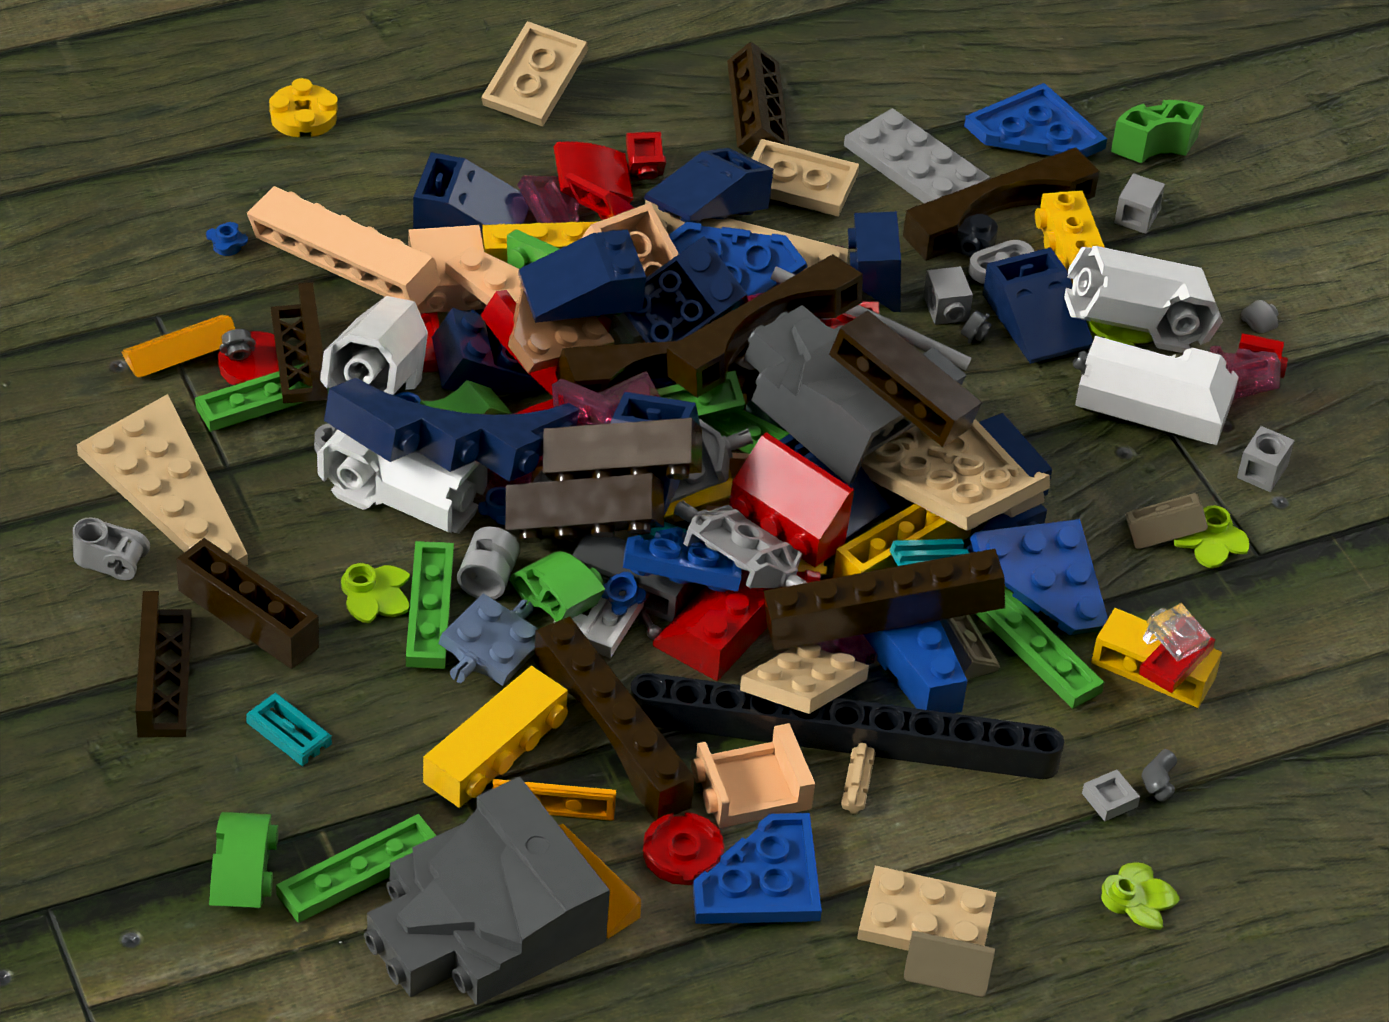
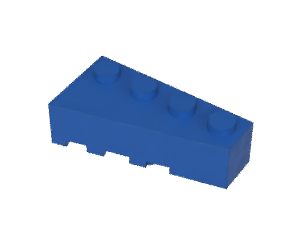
M940 620L857 635L863 644L868 643L877 653V661L885 670L889 669L898 679L897 685L916 709L953 714L962 712L967 679Z

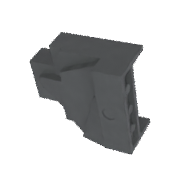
M802 305L789 313L783 312L775 321L766 326H758L749 336L748 342L750 344L744 359L760 372L756 379L757 388L752 401L844 482L850 485L854 482L865 456L915 425L829 355L842 325L835 329L830 328ZM934 347L923 353L925 357L962 386L967 375Z
M519 776L478 795L477 809L465 823L412 847V853L390 863V881L387 883V889L393 901L367 912V931L364 933L366 944L371 953L381 956L386 963L388 975L393 983L396 985L401 984L410 997L453 977L461 993L467 992L477 1006L606 942L610 890Z

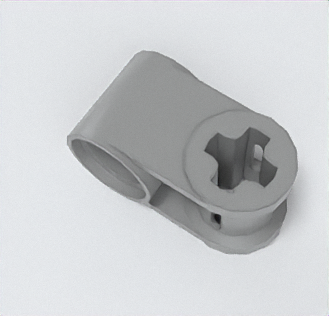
M83 518L73 527V557L77 565L111 575L119 580H131L135 576L138 561L148 554L151 547L149 540L142 533L103 522L98 518Z

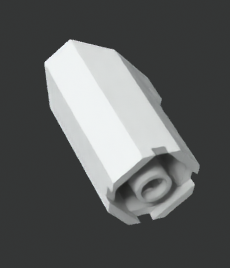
M1092 246V248L1081 247L1068 269L1067 278L1073 279L1072 289H1065L1064 299L1072 318L1148 332L1152 335L1153 341L1159 349L1182 353L1190 349V343L1199 341L1200 345L1207 343L1223 322L1202 268Z
M386 296L356 318L324 351L320 380L326 389L353 378H358L391 395H394L404 383H406L405 390L415 389L422 380L428 331L415 301Z
M1095 336L1085 365L1087 367L1085 374L1082 375L1075 406L1193 440L1217 445L1234 398L1238 376L1233 370L1230 374L1225 368L1227 362L1221 355L1192 347L1185 350L1182 356L1175 358L1176 354L1166 356Z
M339 430L317 452L318 475L324 482L329 478L335 485L331 491L337 499L362 510L369 508L375 502L376 505L384 503L446 532L459 534L478 509V504L473 503L476 492L483 495L487 487L488 468L477 461L451 472L417 451L389 462Z

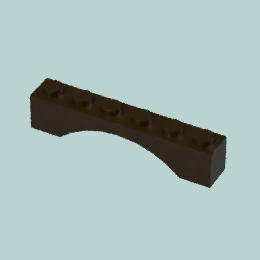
M1076 147L1062 153H1057L1054 156L906 210L903 237L925 261L955 250L957 231L969 216L976 214L989 216L995 212L1013 207L1041 205L1042 194L1083 191L1086 200L1094 198L1100 171Z
M834 254L828 256L667 347L668 377L698 398L726 381L730 366L738 354L750 344L748 338L758 326H766L775 321L783 312L789 313L802 305L818 319L836 318L861 304L863 274Z
M677 341L563 348L555 375L565 402L574 406L593 405L605 402L612 394L628 385L643 380L668 377L667 347ZM749 345L738 354L728 372L736 371L742 394L755 393L757 388L756 379L760 374L757 369L744 359Z
M569 616L536 630L534 662L543 674L566 688L568 694L578 700L594 717L618 754L635 795L653 819L656 821L664 815L672 813L676 815L692 808L694 775L572 618Z

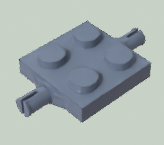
M483 593L442 633L438 643L453 653L460 661L450 671L452 679L455 680L458 677L456 682L462 683L475 671L490 677L504 686L535 654V635L538 628L525 620L534 611L532 603L529 602L527 604L528 600L523 599L513 610H509Z

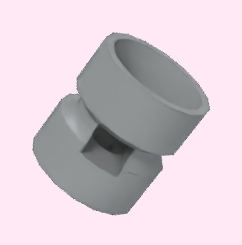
M489 526L477 530L472 537L457 574V581L460 587L475 598H479L483 593L492 599L502 596L520 553V546L516 538L509 532L497 527Z

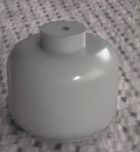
M1257 300L1242 310L1241 319L1253 331L1265 333L1278 327L1277 316L1279 313L1273 304Z

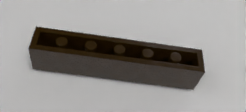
M989 549L765 590L766 622L775 651L1005 608V577L996 549Z

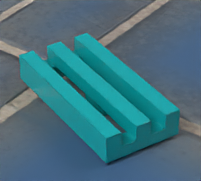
M962 539L893 541L889 550L897 566L969 553L968 549H963L964 542Z
M276 692L246 714L247 724L302 767L308 763L310 755L315 758L320 754L322 746L326 749L332 745V735ZM270 708H274L285 718H280L277 714L271 711ZM294 725H296L303 732L309 735L313 740L310 741L308 738L302 735L299 731L295 729Z

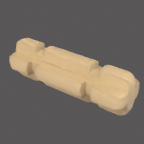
M859 743L858 747H854L850 757L844 787L845 792H843L841 802L842 808L849 810L850 814H858L860 810L865 809L873 769L872 765L874 764L876 753L874 748L867 747L866 743Z

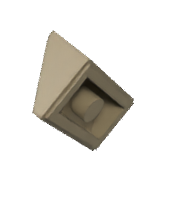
M1196 493L1129 511L1125 514L1136 549L1149 547L1208 529L1203 506Z
M970 615L940 620L966 679L998 671L1000 665Z
M912 931L903 977L904 980L985 997L995 948Z

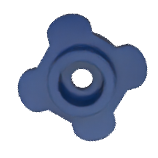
M234 222L221 224L216 229L211 228L206 232V238L213 241L214 251L223 256L237 254L241 247L248 242L247 235L242 234L238 230V224Z
M506 487L490 489L486 494V501L478 504V512L481 515H489L498 524H505Z
M630 572L616 574L604 584L605 591L602 598L610 602L612 612L616 615L626 614L629 607L636 603L641 604L646 599L645 590L638 588L634 575ZM626 591L625 596H620L619 593Z

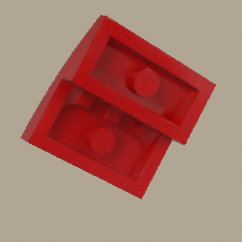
M557 142L553 146L562 193L575 198L565 178L571 172L618 195L629 204L634 199L625 153L606 146L585 142Z
M571 172L565 176L577 202L597 212L601 221L634 209L623 198Z

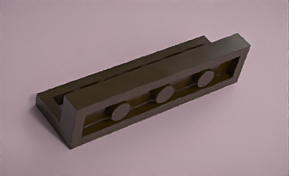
M750 41L727 60L737 147L746 154L757 147L761 139L790 146L779 62Z
M313 282L298 284L300 304L271 307L283 404L328 399L327 389L320 380L324 353ZM301 317L292 325L280 320ZM292 337L302 341L295 347L286 343ZM295 359L305 363L298 369L288 365ZM298 381L311 387L289 390Z
M143 591L135 709L137 737H186L192 609H160L159 591ZM160 623H183V628L169 636L160 629ZM172 649L181 658L168 666L159 657ZM170 679L179 688L166 696L157 687ZM167 709L178 717V723H155V718Z

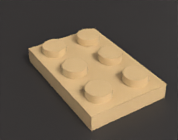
M527 21L482 95L483 106L543 127L588 51L587 42Z
M765 139L760 140L752 159L774 169L770 199L838 217L859 171V164Z
M815 643L797 646L742 675L740 691L810 714L866 681L869 665L855 661V658L849 654H833L821 650V647Z
M875 865L857 939L908 951L912 931H919L985 946L997 892Z

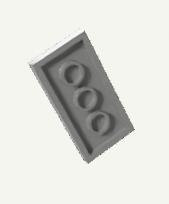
M893 108L845 135L844 147L923 203L981 183L990 178V176Z

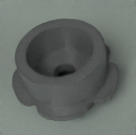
M976 310L961 330V334L968 338V343H972L974 339L981 342L992 327V324L987 322L990 317L988 313L983 315Z
M246 329L230 330L222 335L220 352L233 361L244 360L254 351L256 341L251 338V333Z

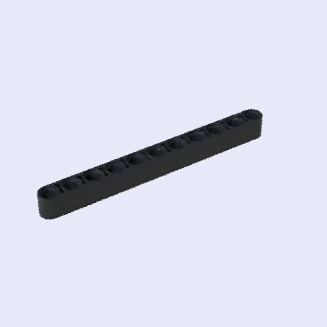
M655 673L637 675L632 680L630 688L632 697L657 728L769 743L773 741L774 726L790 723L799 747L851 754L852 749L858 747L859 743H866L867 747L874 748L876 752L875 757L1035 779H1049L1058 773L1064 747L1063 735L1055 728L1043 725L835 698L808 714L740 691V685Z

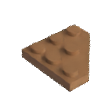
M520 283L521 293L516 303L513 318L514 327L509 337L508 347L528 373L558 365L563 348L614 344V339L596 316L535 323L525 292Z

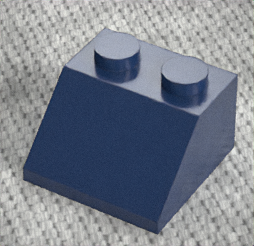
M897 211L854 213V228H848V249H855V252H849L850 266L863 274L862 291L891 311L901 312V252Z

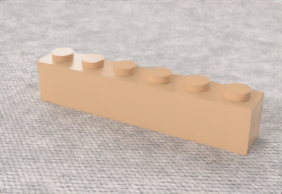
M274 186L247 212L256 238L384 297L390 296L415 301L418 306L441 282L436 268V261L428 252L418 251L409 247L397 238L391 239L380 234L370 226H362L352 221L346 215L333 213L319 203L313 204L304 200L292 191L287 192Z

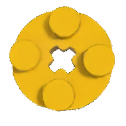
M299 78L294 80L292 85L278 90L269 99L272 125L285 135L300 137V132H311V137L319 136L328 132L336 124L337 96L321 86L313 85L308 79Z

